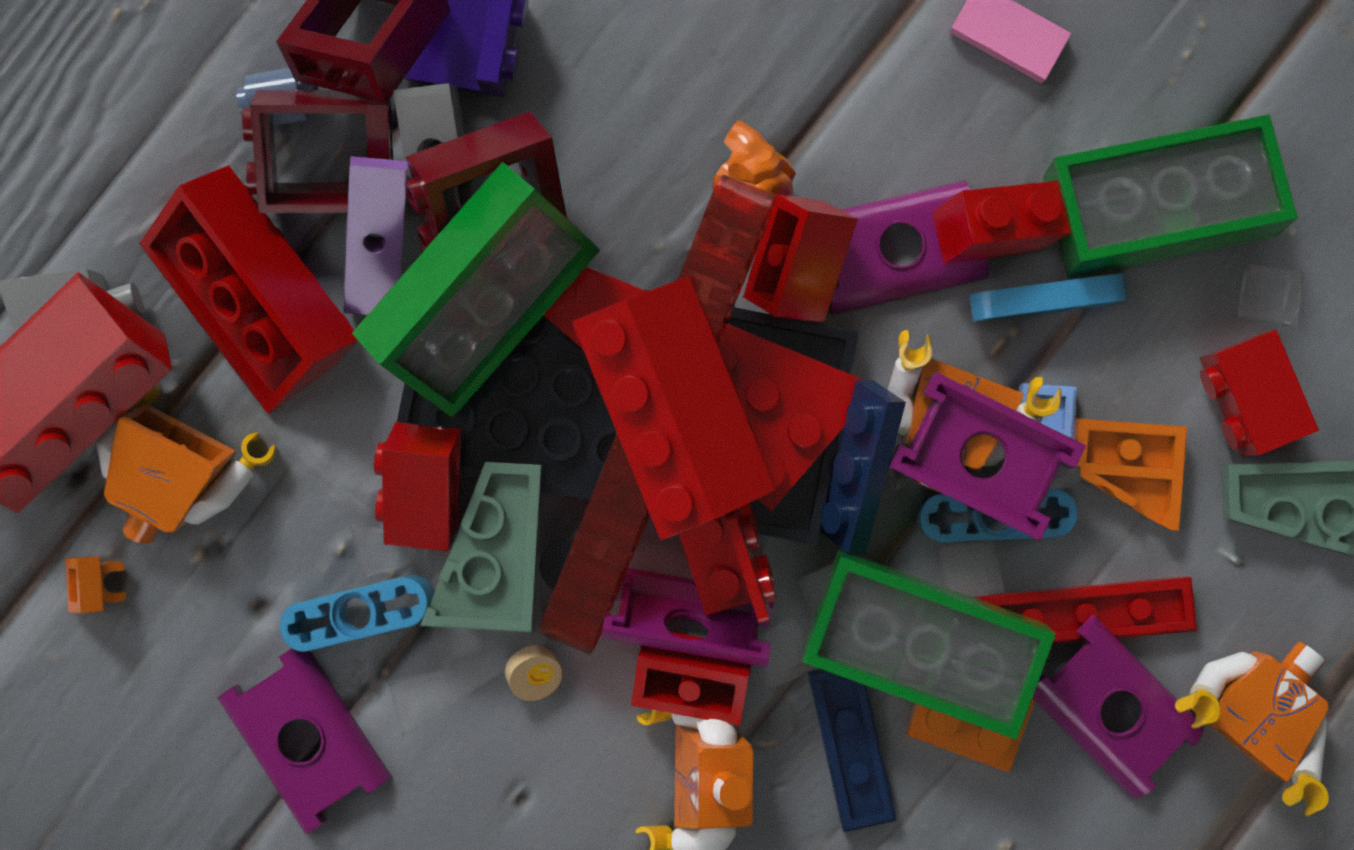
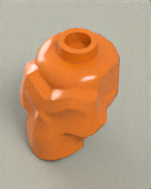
M738 120L728 131L724 139V143L732 151L729 160L717 171L712 188L720 196L719 206L721 213L727 219L750 235L762 234L775 193L793 196L792 182L796 172L789 160L776 152L774 146L768 144L757 130L744 121Z

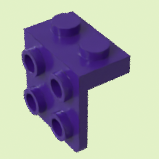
M447 0L451 10L404 79L429 85L450 83L457 87L458 90L504 97L507 80L514 81L517 72L519 48L513 47L516 26L524 27L528 0Z

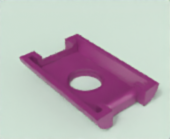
M963 180L840 209L858 218L839 275L838 287L835 288L830 303L831 314L836 315L988 279V259L943 263L932 212L960 191L970 190L967 182ZM895 224H907L913 227L919 233L922 240V250L918 259L906 266H897L888 262L880 250V239L883 232Z
M934 372L921 394L930 399L931 402L909 447L907 448L901 444L896 445L889 467L1041 541L1051 518L1038 511L1061 464L1068 468H1076L1086 445L938 372ZM976 435H990L997 439L1004 449V464L1000 471L992 477L977 478L971 475L963 465L962 450L967 441Z
M621 566L615 567L610 599L620 601L618 615L606 613L602 629V639L767 668L770 659L771 643L758 641L759 626L769 628L774 602L769 603L770 620L763 623H758L752 602L705 616L693 579ZM675 619H691L702 624L706 628L708 636L699 640L680 638L670 633L666 629V625Z
M1092 614L1076 631L1087 643L1051 680L1041 673L1032 700L1131 798H1140L1156 787L1149 778L1184 742L1189 743L1193 747L1196 746L1203 735L1204 727L1197 729L1191 727L1196 718L1188 710L1179 713L1175 708V702L1178 699ZM1118 691H1128L1134 694L1140 703L1141 712L1139 720L1128 731L1121 733L1109 731L1101 720L1102 704L1109 695Z
M291 648L279 656L284 665L283 668L245 693L237 684L218 696L217 699L304 833L307 834L326 821L321 813L322 810L360 785L369 794L392 776L311 651L302 652ZM295 719L310 721L317 727L321 735V746L314 758L305 762H295L288 759L279 747L281 729L286 723Z

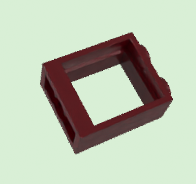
M306 0L276 41L294 80L382 103H387L394 94L393 90L399 87L451 11L447 0H376L397 6L368 45L335 37L362 0Z
M257 90L250 108H243L242 110L243 139L245 142H253L255 161L247 162V190L249 195H257L259 213H348L349 182L278 183L273 113H365L367 157L394 160L391 98L387 103H382L333 90Z
M530 111L406 156L412 179L405 181L404 185L416 213L421 212L423 225L416 227L423 250L430 245L450 222L442 191L491 173L502 162L507 166L519 162L522 178L567 218L552 137Z

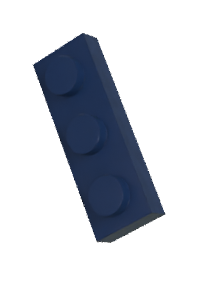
M856 380L851 402L846 412V422L838 454L833 464V473L826 503L821 511L822 524L820 532L848 555L865 554L867 551L906 404L904 400L874 380Z

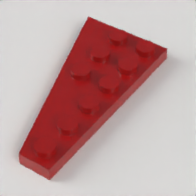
M586 266L543 316L582 348L572 321L644 293L646 290ZM707 316L775 484V491L757 499L772 511L844 428L846 412L851 402L856 380L863 379Z

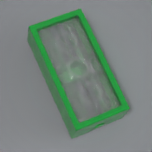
M1270 114L1054 157L1042 177L1043 182L1058 180L1071 232L1058 240L1067 279L1277 237L1298 219Z
M502 162L352 334L379 365L453 418L600 252V249L535 188Z
M838 549L802 649V662L1017 740L1056 634L1043 622L853 554L848 555L845 551Z

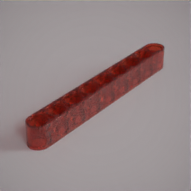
M724 174L720 177L713 190L678 278L681 279L691 275L718 345L758 250L777 198L774 194ZM617 433L539 629V633L588 655L592 654L602 635L606 613L610 614L650 517Z

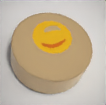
M532 645L518 650L510 657L505 666V677L511 692L517 698L525 701H536L549 696L558 688L562 680V669L551 649L541 645Z

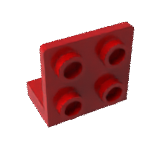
M750 503L713 521L679 533L705 616L752 602L758 623L770 620L769 603L777 601L774 589L776 583L767 554L757 556L755 549L760 548L757 536L759 529Z

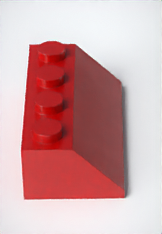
M229 165L179 185L139 243L267 414L278 409L335 366L358 341L352 334L354 329L351 327L348 319L338 310L320 286L314 274L307 269L285 240L282 232L273 224L266 213H259L257 201L252 195L248 194L247 186L241 182Z
M77 272L0 346V504L17 514L172 370L165 334L80 272Z
M691 275L572 321L660 541L713 521L776 490Z

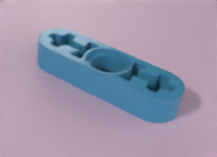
M1111 274L1005 288L969 295L973 323L1102 307L1129 301L1125 274Z
M1049 488L1040 507H1046L1047 498L1052 497L1053 505L1063 508V517L1055 518L1053 522L1054 527L1049 528L1047 526L1042 538L1063 536L1076 523L1078 516L1076 503L1063 490ZM942 493L933 494L924 499L917 511V524L920 531L927 538L938 542L1033 538L1008 525L1000 531L990 530L983 523L982 512L972 507L970 510V520L975 530L974 533H966L968 522L948 523L947 532L940 533L938 525L929 523V513L938 512L939 503L945 502L947 511H968L964 503Z
M406 575L305 600L291 605L284 611L280 620L281 636L289 647L305 652L410 627L422 622L435 590L425 578L419 575ZM405 589L408 594H417L419 604L413 606L411 611L408 607H402L386 612L384 601L403 596ZM352 598L362 599L370 609V620L364 628L353 626L346 617V606ZM330 615L332 625L315 629L311 634L309 631L301 632L299 622L306 619V617L307 619H315Z

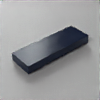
M819 668L807 670L843 832L897 821L867 686Z

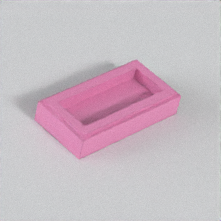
M966 0L949 33L1041 84L1046 80L1071 35L1067 30L1013 0Z

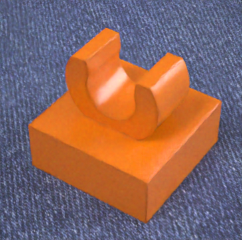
M100 556L65 558L68 612L80 614L102 612L103 602L118 603L127 598L126 592H109L103 584L104 577L109 572L125 570L124 563L118 561L100 563Z

